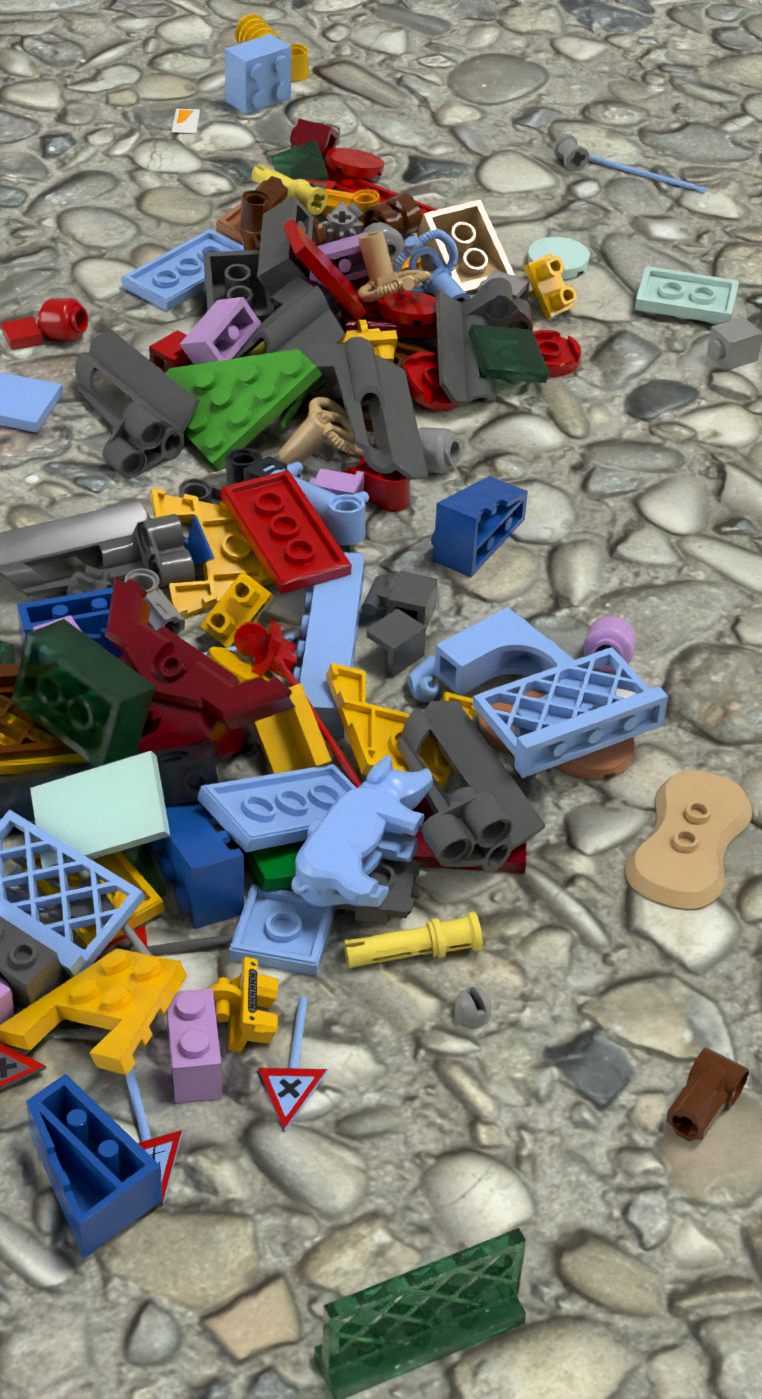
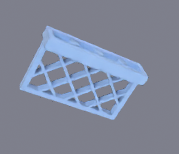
M610 647L474 695L472 705L515 756L514 768L522 778L662 727L668 695L660 686L650 689L617 651ZM609 663L617 673L615 676L593 670L596 667ZM570 677L583 680V684L579 688L559 683V681ZM589 682L612 687L610 694L588 690ZM618 688L636 693L627 698L615 696ZM531 690L549 693L547 700L524 696V694ZM555 694L577 699L575 707L553 702ZM583 701L604 705L591 711L581 708ZM501 702L513 705L511 713L495 710L490 705ZM523 707L540 711L542 714L539 720L517 715L519 708ZM548 713L569 718L558 723L546 721ZM515 726L532 730L533 732L516 737L511 730Z
M9 809L0 820V916L58 953L63 976L69 980L93 964L145 899V895L142 890ZM13 827L24 832L25 845L3 849L2 840ZM49 850L57 852L58 865L35 869L34 854ZM26 856L28 872L5 877L4 860ZM84 870L91 873L92 886L68 890L67 874ZM59 876L61 893L38 898L37 881ZM99 879L105 883L99 884ZM29 883L30 900L12 904L7 901V887ZM120 891L128 896L118 909L102 912L100 895ZM93 897L95 914L71 919L70 902ZM62 904L63 921L46 925L40 922L39 908ZM31 910V916L25 912ZM96 925L97 935L85 950L73 943L72 930ZM64 932V933H65V937H63L62 935H60V934H58V933Z

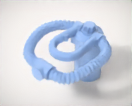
M433 229L432 231L425 232L419 238L417 236H410L405 240V250H402L393 262L394 272H401V268L408 258H410V270H420L417 269L416 263L425 254L431 255L430 260L437 266L434 271L430 272L431 279L429 281L422 282V286L414 287L410 291L424 294L432 293L436 298V292L440 290L461 303L470 299V296L451 277V273L456 267L458 260L457 246L451 236L443 230ZM439 239L446 245L449 252L446 266L443 265L438 253L432 247L424 246L426 243Z

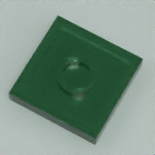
M471 324L468 335L484 378L546 383L550 373L533 330Z

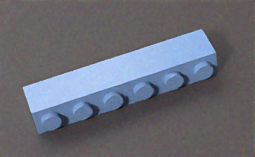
M344 552L352 565L351 575L309 586V588H314V590L306 591L305 613H310V615L302 616L301 638H306V641L299 640L297 651V664H302V667L294 668L296 681L298 684L302 683L307 698L333 738L340 739L345 737V728L328 685L326 672L331 662L351 668L354 665L364 584L365 554Z

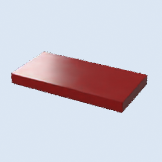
M289 470L221 487L220 498L280 594L351 575V563Z

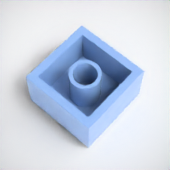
M268 34L226 48V102L247 115L291 99V46L274 35Z

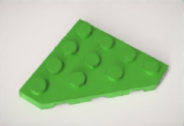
M299 349L170 368L166 372L167 375L200 401L183 433L218 470H221L226 465L227 453L235 449L244 448L322 375L317 366Z

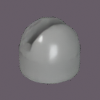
M470 987L461 991L455 1000L454 1016L458 1023L468 1028H479L487 1024L490 1020L492 1007L489 995L478 987ZM475 1003L479 1005L481 1010L477 1011Z

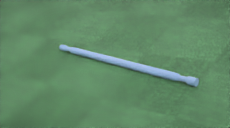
M589 156V162L683 188L698 190L702 193L707 191V188L703 186H695L685 181Z

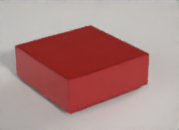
M33 316L1 323L2 333L11 350L43 344V334Z

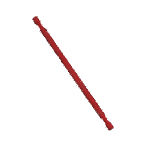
M280 655L276 656L274 661L283 671L291 687L297 685L298 682L291 671L285 666ZM309 701L322 737L352 784L358 788L362 784Z

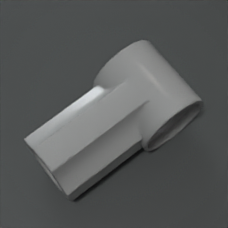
M141 568L128 572L125 576V582L130 578L147 592V596L144 599L151 607L148 625L154 630L164 626L176 635L185 629V619L160 590L158 575L151 570Z

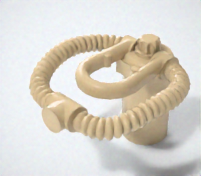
M383 231L370 232L358 238L369 277L367 284L358 290V297L361 301L373 302L385 295H393L405 290L410 291L417 283L427 282L431 279V274L428 271L406 270L402 271V273L394 272Z
M317 397L309 403V416L279 450L278 455L287 465L300 462L304 466L326 439L349 454L362 457L363 452L355 444L344 440L355 442L347 413L343 407L329 398ZM331 421L343 424V429L333 426ZM367 433L368 442H369V445H370V443H371V435H370L369 433Z

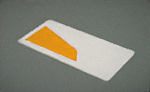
M176 109L172 132L196 133L200 110Z

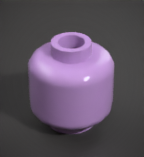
M604 616L597 619L590 626L583 644L584 656L613 647L629 664L637 644L636 633L632 625L625 619L617 616ZM609 663L594 668L604 673L616 672Z

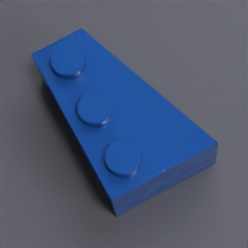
M489 476L438 502L436 505L435 530L431 538V544L434 546L433 562L472 577L525 520L528 491Z
M113 588L17 604L20 639L27 662L36 661L33 627L69 615L72 616L91 644L92 668H107L109 663L121 656L123 653L116 649L105 636Z
M200 801L165 806L170 836L148 842L147 844L151 853L158 852L160 856L159 865L164 881L166 883L172 882L175 887L174 898L180 914H188L194 929L241 916L244 908V854L239 848L229 850L226 843L230 842V836L225 830L216 832L213 826L217 824L216 819Z
M64 1074L26 1101L32 1141L83 1259L163 1200L160 1164L67 1074Z

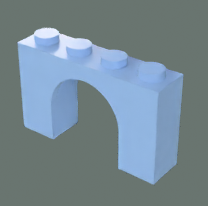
M507 607L437 644L434 675L455 693L462 695L497 676L507 674L531 676L571 662L574 659L560 649L552 640L546 638L532 627L525 619ZM568 677L560 680L559 683L581 688L583 680ZM589 682L587 688L588 690L606 694L611 692L610 686ZM548 694L539 699L547 700ZM555 694L553 702L575 707L577 699ZM583 701L581 708L591 711L604 705ZM521 708L517 715L539 720L542 712ZM548 713L546 721L558 723L569 718ZM519 727L514 728V735L516 737L533 732L532 730Z

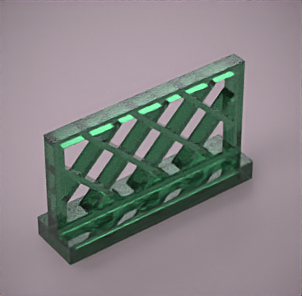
M514 1229L323 1305L322 1344L314 1347V1359L333 1398H348L524 1325L526 1311L518 1299L526 1239L520 1229ZM475 1277H478L475 1281L469 1284ZM403 1296L400 1300L394 1302L398 1297ZM428 1296H430L424 1303L420 1304V1303H421L422 1301H424ZM350 1316H353L348 1322L341 1321ZM378 1316H382L378 1321L372 1323Z

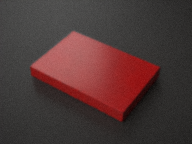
M292 218L283 225V230L295 255L354 319L359 320L366 314V311L353 285Z

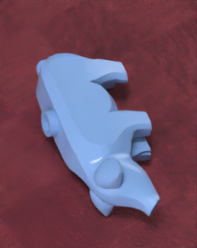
M388 754L377 762L369 771L365 782L358 788L342 794L322 820L315 818L310 824L306 841L296 856V875L291 883L293 891L300 894L309 903L319 906L350 904L353 906L379 907L386 898L389 887L378 885V880L368 875L378 866L381 858L410 862L418 848V839L406 836L404 833L415 836L419 831V825L420 827L423 825L424 814L412 810L433 786L430 770L428 768L416 772L395 770L392 766V759Z

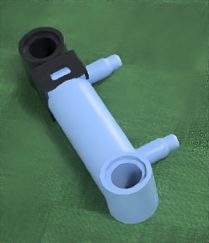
M249 448L235 449L227 453V486L289 470L339 545H354L365 539V503L369 500L367 492L362 491L353 495H336L296 477L297 474L303 471V465L300 462L287 465L270 456L262 459L260 452Z

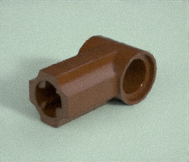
M271 176L268 180H264L255 190L243 193L240 220L243 229L250 232L261 231L263 214L287 198L288 188L284 186L280 178Z
M707 1047L703 1048L691 1068L686 1086L667 1113L666 1121L672 1126L675 1134L687 1141L693 1139L703 1140L726 1105L731 1107L737 1101L748 1079L749 1069Z

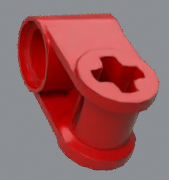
M363 455L357 466L349 467L343 472L353 475L357 471L364 472V491L369 495L368 501L380 506L384 510L400 511L407 508L410 504V480L397 470L390 474L376 472L368 465Z

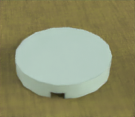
M546 237L535 241L529 247L528 263L552 253L553 257H560L565 267L563 273H561L563 280L577 277L578 272L583 271L584 273L588 269L590 253L587 247L570 238Z

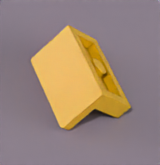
M302 683L289 687L292 691L289 698L295 705V708L253 722L272 774L324 766L332 761Z

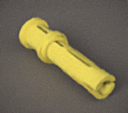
M258 164V168L255 166L252 170V180L257 184H261L271 176L280 178L284 186L288 188L287 198L289 199L294 196L312 215L320 214L327 206L328 194L321 187H311L309 182L304 179L293 180L263 164Z
M475 911L468 912L464 918L441 922L438 918H433L426 922V926L415 929L344 940L343 946L347 967L352 969L368 964L431 954L432 957L439 959L444 958L447 952L469 948L477 952L482 950L483 940L478 916Z

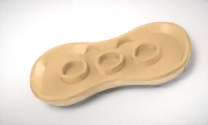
M685 770L669 778L658 789L655 798L656 823L650 836L628 856L625 863V875L631 887L648 899L676 908L699 909L713 903L723 892L725 886L724 854L730 842L743 832L752 820V806L743 789L735 782L710 772Z

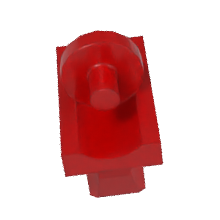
M270 620L267 625V633L266 629L259 623L245 622L241 624L235 631L234 645L242 655L251 657L252 672L263 677L266 670L269 669L285 678L283 671L277 666L274 658L280 655L287 669L291 671L297 661V655L294 654L296 644L282 637L281 625Z

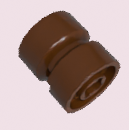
M406 193L372 205L365 209L363 214L365 228L373 223L381 222L396 229L402 237L416 232L422 220L417 202Z

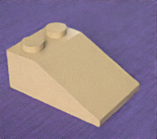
M481 200L423 214L417 232L418 238L425 234V232L432 231L433 229L443 230L451 236L458 250L457 264L451 273V277L466 293L477 291L481 281L486 280L494 270L515 276ZM439 239L426 243L424 246L432 247L438 253L443 265L446 266L449 259L446 245ZM426 254L427 259H428L429 262L433 265V267L436 269V268H437L436 264H434V263L430 260L432 256L429 255V254Z

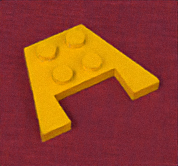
M151 489L150 500L154 518L176 514L180 523H192L193 517L197 516L215 558L214 560L202 563L205 581L169 583V601L183 618L214 607L242 571L263 587L273 584L270 576L223 501H220V505L200 502L197 496L184 494L183 498L165 495L166 490Z
M331 662L326 672V679L361 774L367 776L371 768L387 754L392 759L393 769L411 772L397 747L398 738L402 736L404 725L410 714L366 703V671ZM445 692L440 701H458L472 720L476 712L475 707L472 705L473 698ZM428 735L422 742L418 755L430 770L441 789H443L452 768Z
M115 949L0 1025V1040L3 1044L30 1051L63 1019L112 1030L89 1053L97 1068L127 1075L136 1063L132 1054L138 1044L139 1046H146L152 1036L149 1028L156 1014H165L186 979L187 974L181 961Z

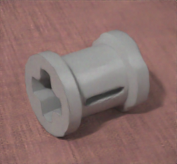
M570 134L560 136L553 145L554 155L558 159L564 160L565 166L574 172L584 168L589 160L587 149L580 145L578 146L577 139Z

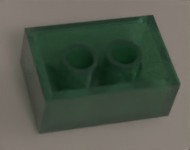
M62 619L27 634L11 702L94 766L99 767L129 758L137 753L156 686L67 620Z

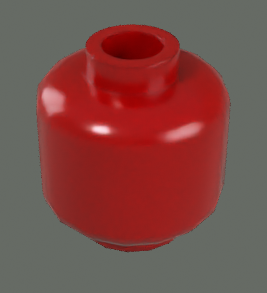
M50 298L43 303L37 315V324L43 335L50 341H76L88 327L89 318L86 309L78 300L73 298Z

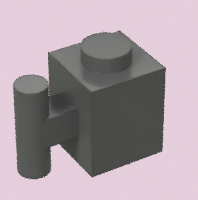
M400 571L394 587L389 588L388 579L384 576H377L362 605V612L368 616H373L379 607L388 609V615L394 610L399 609L424 625L427 629L436 608L438 579Z

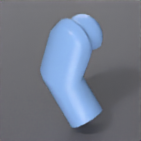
M427 656L408 674L406 679L413 698L423 703L434 700L439 692L438 683L433 685L431 681L435 676L434 656Z

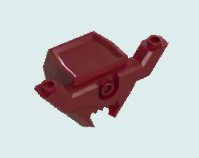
M115 578L105 636L123 654L107 665L99 721L128 751L135 754L214 741L218 760L245 749L254 728L253 722L295 708V705L289 698L292 691L279 679L272 677L268 682L261 676H256L240 682L230 671L166 627L162 626L158 630L151 628L148 625L151 607L144 599L147 596V592L130 578L125 583Z

